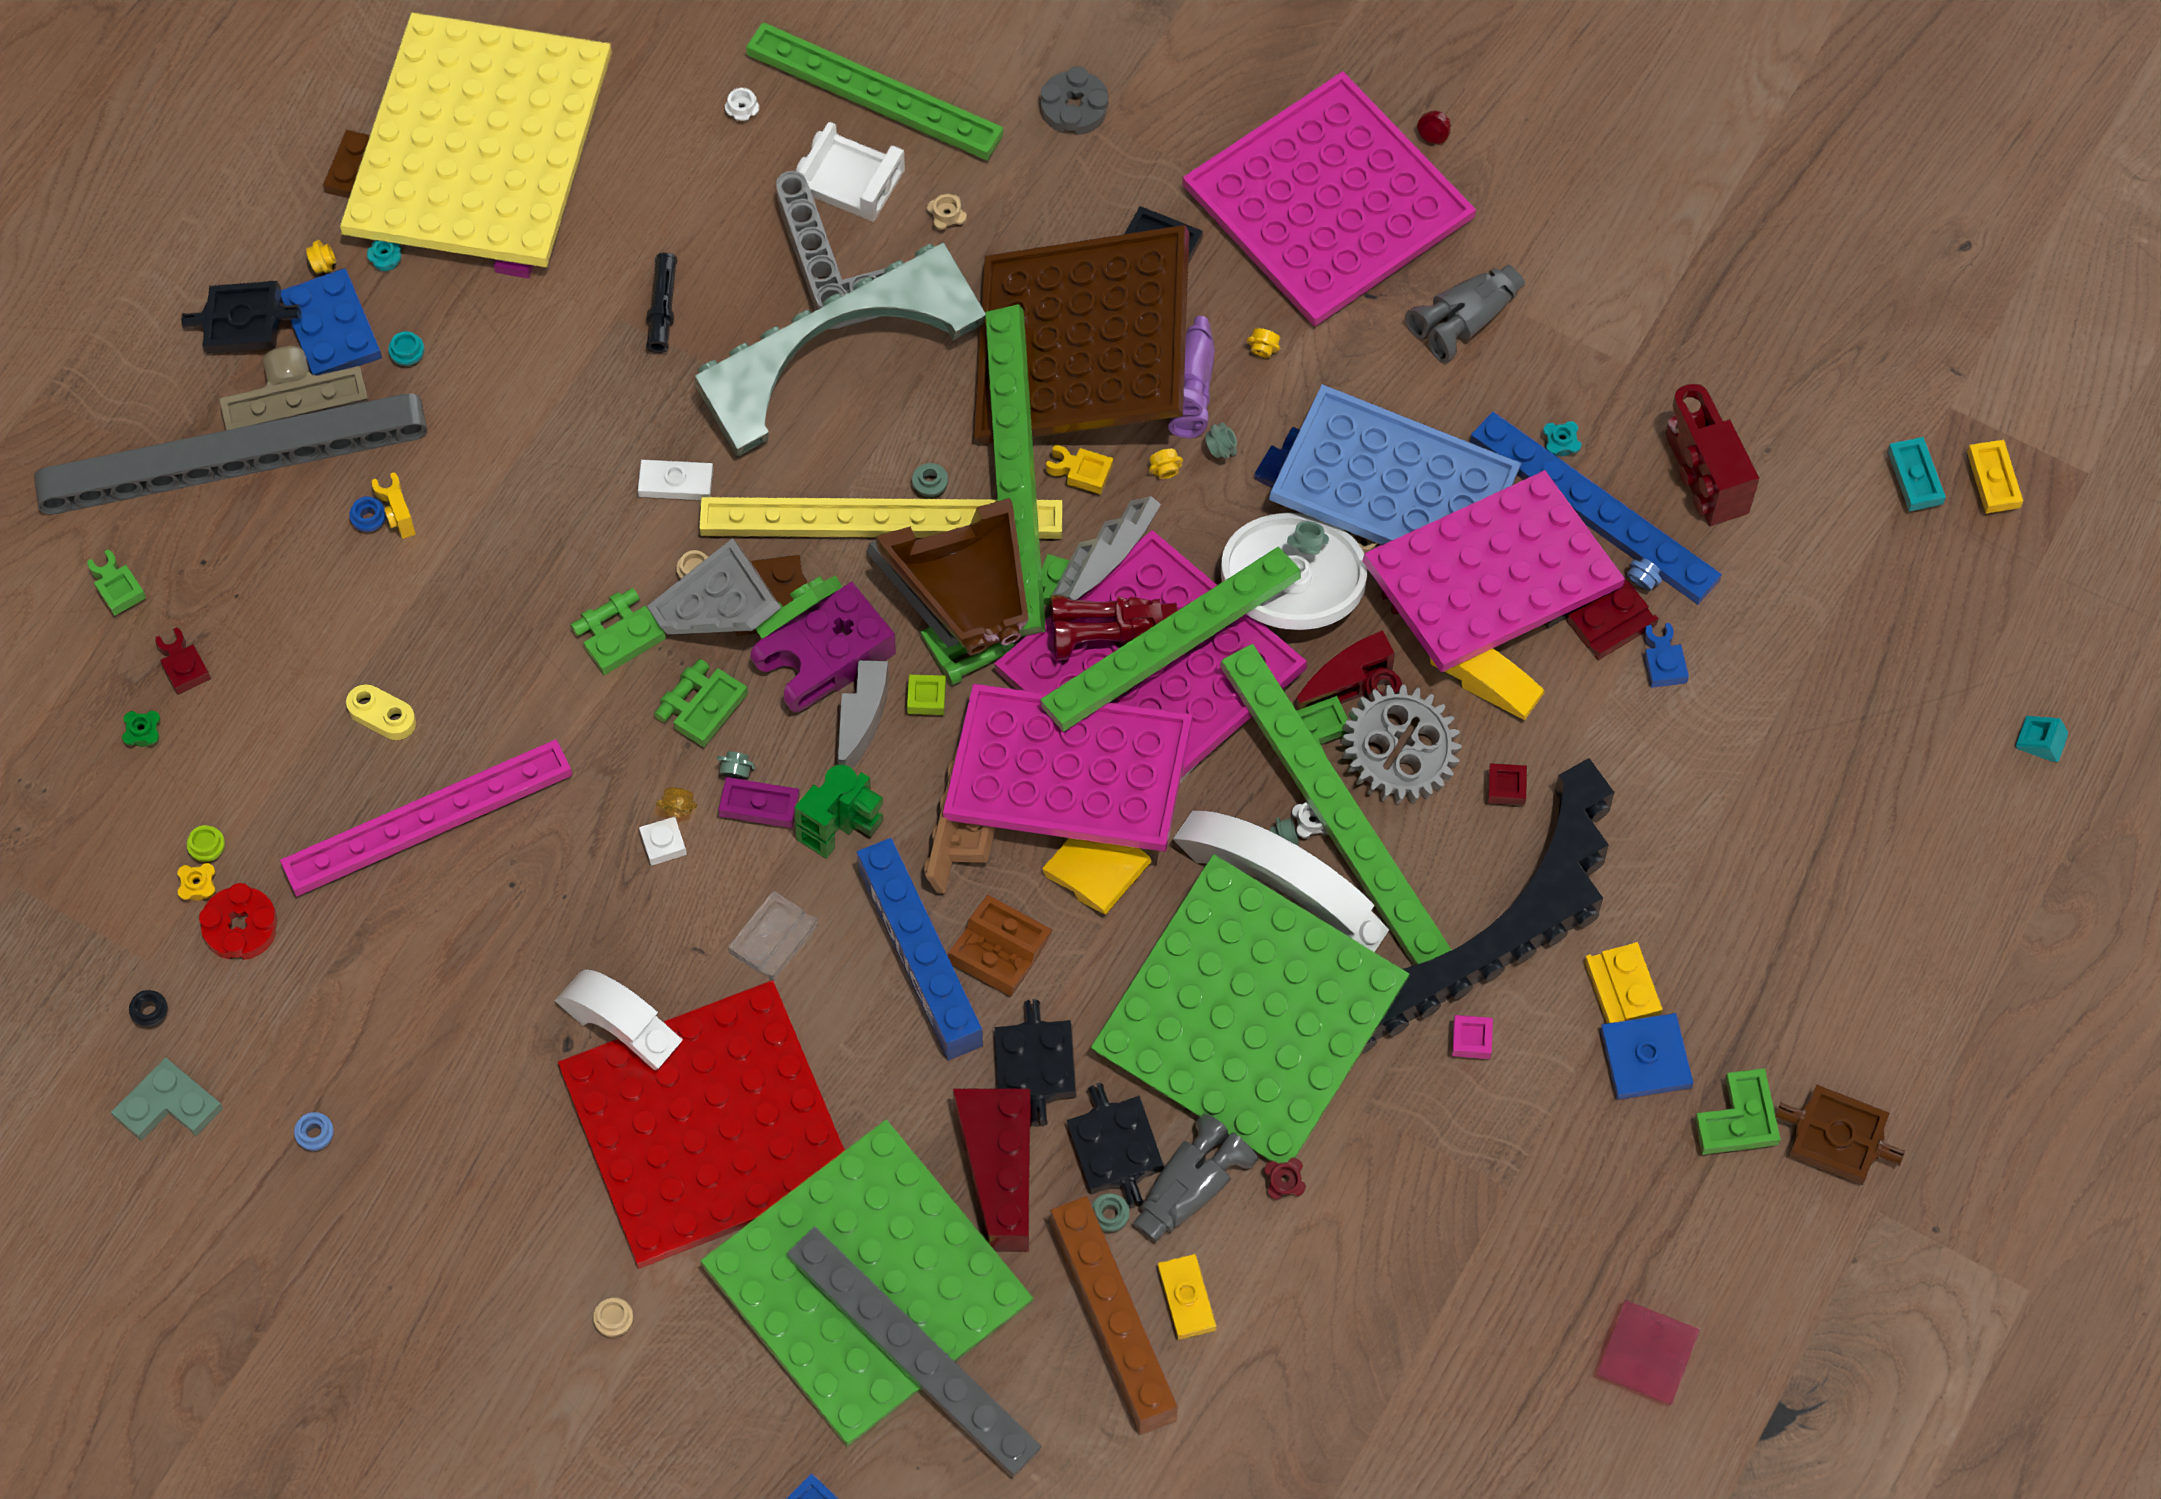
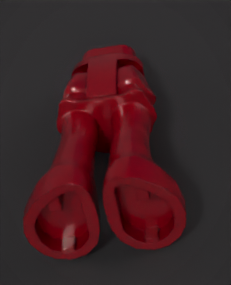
M1050 595V615L1052 629H1054L1056 661L1070 658L1075 645L1081 642L1106 640L1124 643L1133 640L1177 612V603L1161 604L1160 599H1152L1151 601L1137 597L1126 599L1121 596H1117L1115 601L1095 602L1071 600L1063 595ZM1090 618H1114V622L1101 623L1072 621Z

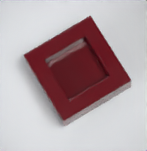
M1490 763L1488 769V803L1525 805L1527 765Z

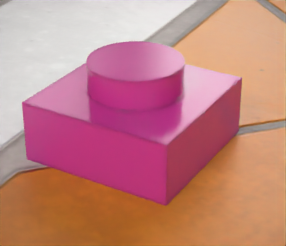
M1455 1015L1453 1021L1452 1056L1490 1059L1492 1054L1493 1018Z

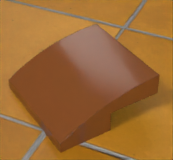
M987 895L970 916L966 930L948 951L947 956L953 966L1012 996L1052 934V929Z

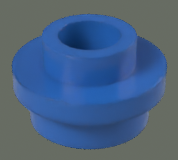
M373 497L359 498L350 509L349 516L352 525L363 532L377 530L386 520L384 505ZM366 514H374V516L370 518H363V516Z

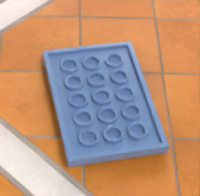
M1322 384L1271 490L1269 500L1383 545L1512 486L1521 463Z

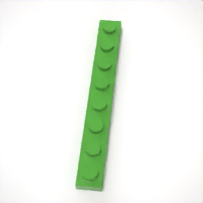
M762 22L746 46L748 56L988 161L1004 136V127Z
M1279 546L1041 698V708L1064 732L1301 578V570Z

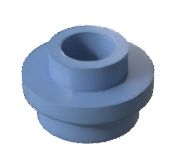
M1642 558L1641 561L1632 560L1629 564L1631 569L1627 576L1639 587L1651 591L1654 585L1659 586L1662 582V578L1658 575L1660 569L1651 561Z
M308 1113L302 1116L296 1123L294 1135L297 1143L302 1148L316 1151L323 1149L331 1142L334 1128L330 1119L324 1114ZM314 1128L321 1129L319 1136L315 1138L308 1136L310 1130Z

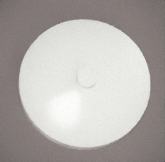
M1280 513L1264 516L1247 523L1237 530L1227 542L1221 563L1222 582L1278 546L1301 570V578L1246 613V615L1261 623L1292 630L1314 629L1327 626L1348 615L1355 609L1363 597L1367 580V567L1362 561L1364 553L1356 540L1341 528L1306 514ZM1312 521L1323 527L1324 533L1329 537V542L1321 546L1319 554H1305L1298 551L1296 547L1288 545L1287 538L1295 534L1298 523Z

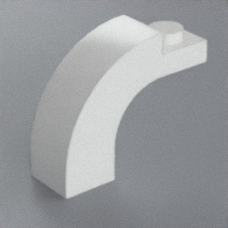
M593 970L579 972L555 999V1002L582 1026L593 1023L611 1032L654 1070L664 1063L682 1041L676 1033L656 1016L658 1012L643 999L612 978Z

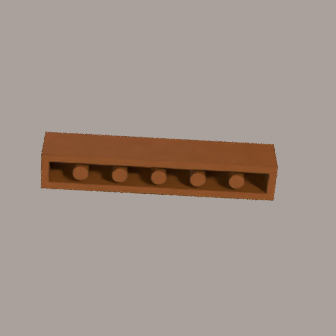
M1084 1196L1051 1209V1228L1139 1435L1176 1422L1178 1406L1088 1197Z

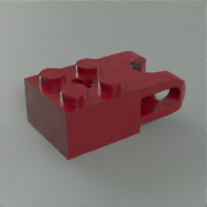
M1687 384L1680 387L1674 396L1672 406L1675 416L1671 417L1668 421L1666 437L1680 464L1679 472L1685 486H1690L1694 494V504L1699 515L1705 516L1709 526L1749 514L1760 478L1731 420H1722L1709 392L1704 386L1700 384ZM1686 398L1698 400L1700 402V409L1691 413L1683 400Z

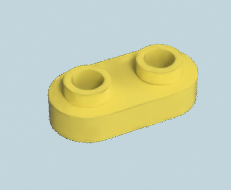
M367 684L355 687L347 696L346 706L354 721L391 740H402L413 733L416 727V718L411 706L375 686ZM363 698H370V701L366 704L359 703ZM394 714L402 715L398 720L390 719Z

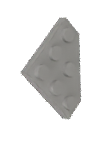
M733 538L647 605L659 626L667 634L752 631L781 608L748 557Z

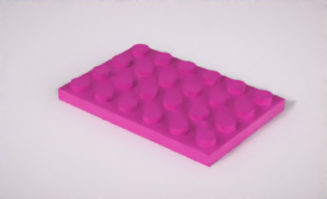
M1545 470L1364 553L1362 560L1441 673L1621 588L1625 581L1623 575Z
M973 684L943 810L944 818H947L949 821L1166 852L1193 723L1192 714L1107 703L1063 732L1041 708L1040 699L1048 694Z

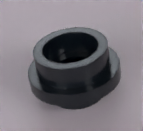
M144 990L137 993L129 1005L131 1019L135 1024L144 1028L159 1025L168 1013L166 999L162 994L153 990ZM146 1007H156L155 1011L151 1014H143Z

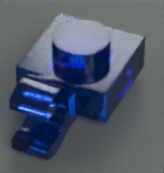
M1295 427L1290 429L1281 449L1270 446L1254 473V480L1273 488L1298 436L1299 429Z

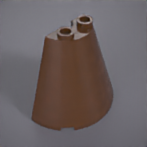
M1010 498L977 507L970 525L916 540L911 526L877 536L876 546L880 555L957 641L966 648L969 655L978 654L988 646L1001 642L1002 645L1011 644L1021 637L1019 630L1026 625L1029 617L1014 509Z

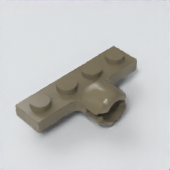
M297 346L279 347L269 351L264 356L263 364L268 381L265 387L219 398L226 430L368 401L360 366L318 376L311 375L305 352Z

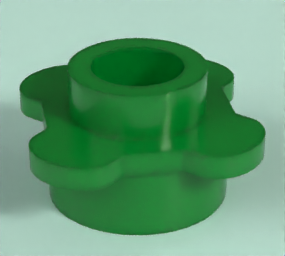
M153 710L145 714H137L135 711L126 713L123 717V721L126 724V732L122 735L123 742L127 745L139 747L155 744L159 740L157 727L161 720L159 713ZM139 726H145L143 730H138Z

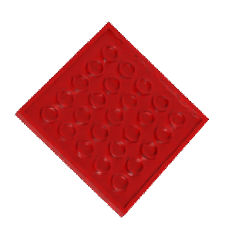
M773 980L663 1021L682 1041L656 1070L652 1069L619 1038L558 1061L561 1074L638 1269L744 1228L845 1151Z

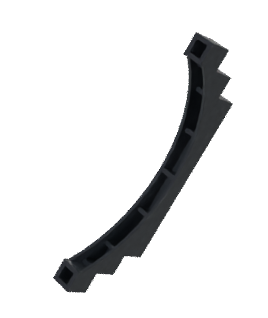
M1590 758L1558 775L1555 792L1560 798L1556 830L1542 864L1526 889L1498 919L1466 943L1429 961L1404 968L1403 970L1409 973L1410 976L1361 1054L1372 1049L1381 1037L1388 1033L1390 1036L1399 1034L1408 1027L1409 1021L1420 1015L1423 1018L1432 1015L1441 1007V1003L1451 997L1455 1000L1462 998L1472 990L1474 984L1483 979L1486 981L1495 979L1503 973L1505 967L1515 961L1517 963L1525 962L1536 953L1537 948L1546 943L1554 945L1565 938L1568 931L1578 925L1586 927L1599 917L1603 896L1587 874H1591L1603 866L1609 844L1593 822L1602 819L1610 812L1615 792Z

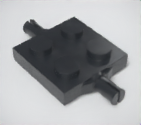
M277 281L209 286L208 300L203 311L198 313H182L181 323L183 328L203 327L202 347L207 354L275 348L277 328L280 321L301 319L302 311L299 304L280 306L281 287Z
M1033 999V1014L1031 1001L1027 1000L1024 1002L1026 1022L1019 1025L995 1027L998 1089H1030L1031 1125L1039 1127V1112L1041 1126L1048 1124L1046 1103L1060 1098L1077 1097L1071 1020L1041 1021L1040 1001Z
M1102 1083L1096 1084L1100 1098H1098L1095 1087L1092 1085L1088 1088V1092L1090 1093L1094 1109L1086 1114L1066 1120L1091 1195L1109 1188H1122L1129 1208H1135L1132 1193L1139 1207L1144 1203L1137 1183L1146 1176L1163 1171L1164 1164L1141 1098L1137 1096L1119 1103H1109L1104 1085Z

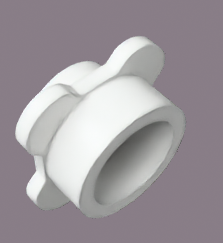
M1308 802L1298 804L1293 808L1292 815L1298 822L1296 832L1299 837L1307 839L1312 834L1318 833L1328 835ZM1314 817L1316 821L1310 822L1309 818Z

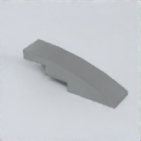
M1152 496L1132 500L1129 502L1121 518L1104 522L1096 539L1079 542L1052 595H1063L1071 600H1077L1100 583L1138 542L1161 504Z

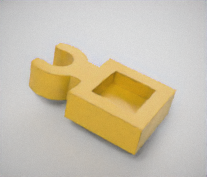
M1054 445L1052 456L1060 458L1062 461L1060 463L1047 461L1046 472L1053 476L1067 474L1068 485L1101 495L1113 467V458L1079 448L1077 455L1074 456L1065 447Z

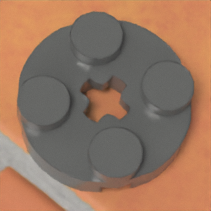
M1073 67L1069 71L1061 72L1050 78L1041 88V114L1045 122L1054 130L1064 133L1065 129L1075 131V135L1086 134L1095 130L1104 122L1108 109V91L1103 82L1096 76L1089 74L1085 68ZM1071 98L1080 99L1081 106L1077 107L1075 104L1067 105Z

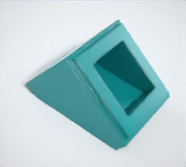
M2026 716L2015 746L2018 750L2048 761L2059 762L2068 737V731L2061 718Z

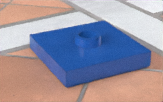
M1676 1013L1601 1025V1036L1617 1100L1692 1088L1694 1083Z

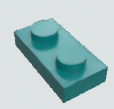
M1924 437L1890 443L1887 452L1908 510L1914 511L1943 505L1946 496Z

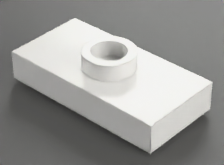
M641 460L638 495L639 497L687 500H701V497H711L714 472L713 463Z

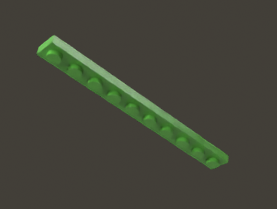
M1018 304L985 313L997 499L1001 501L1010 498L1013 503L1029 617L1026 625L1019 630L1022 637L1046 632L1024 311Z
M1251 644L1221 660V669L1411 963L1417 965L1451 951L1450 946L1255 646Z

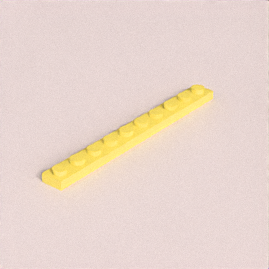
M701 497L700 535L877 537L878 535L911 526L916 538H925L970 525L977 507L994 503L998 500ZM1037 500L1039 539H1062V500Z

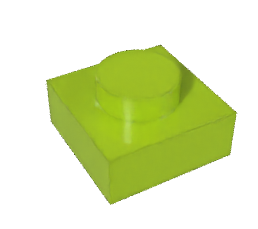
M909 674L908 714L945 715L946 676Z

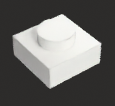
M675 817L639 827L651 866L687 855Z

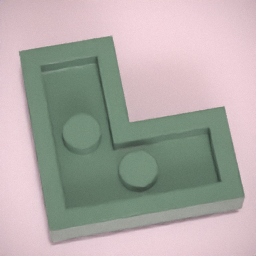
M165 1057L111 1114L116 1121L142 1141L168 1114L193 1135L197 1136L223 1110V1107L219 1101Z

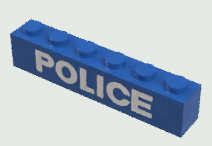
M892 838L856 851L859 873L947 1060L949 1061L983 1047L982 1027Z

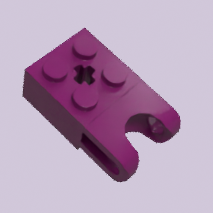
M851 581L757 642L752 648L750 659L763 672H769L782 666L793 667L799 671L786 684L784 702L793 712H800L832 691L838 692L858 678V661H886L895 655V633Z

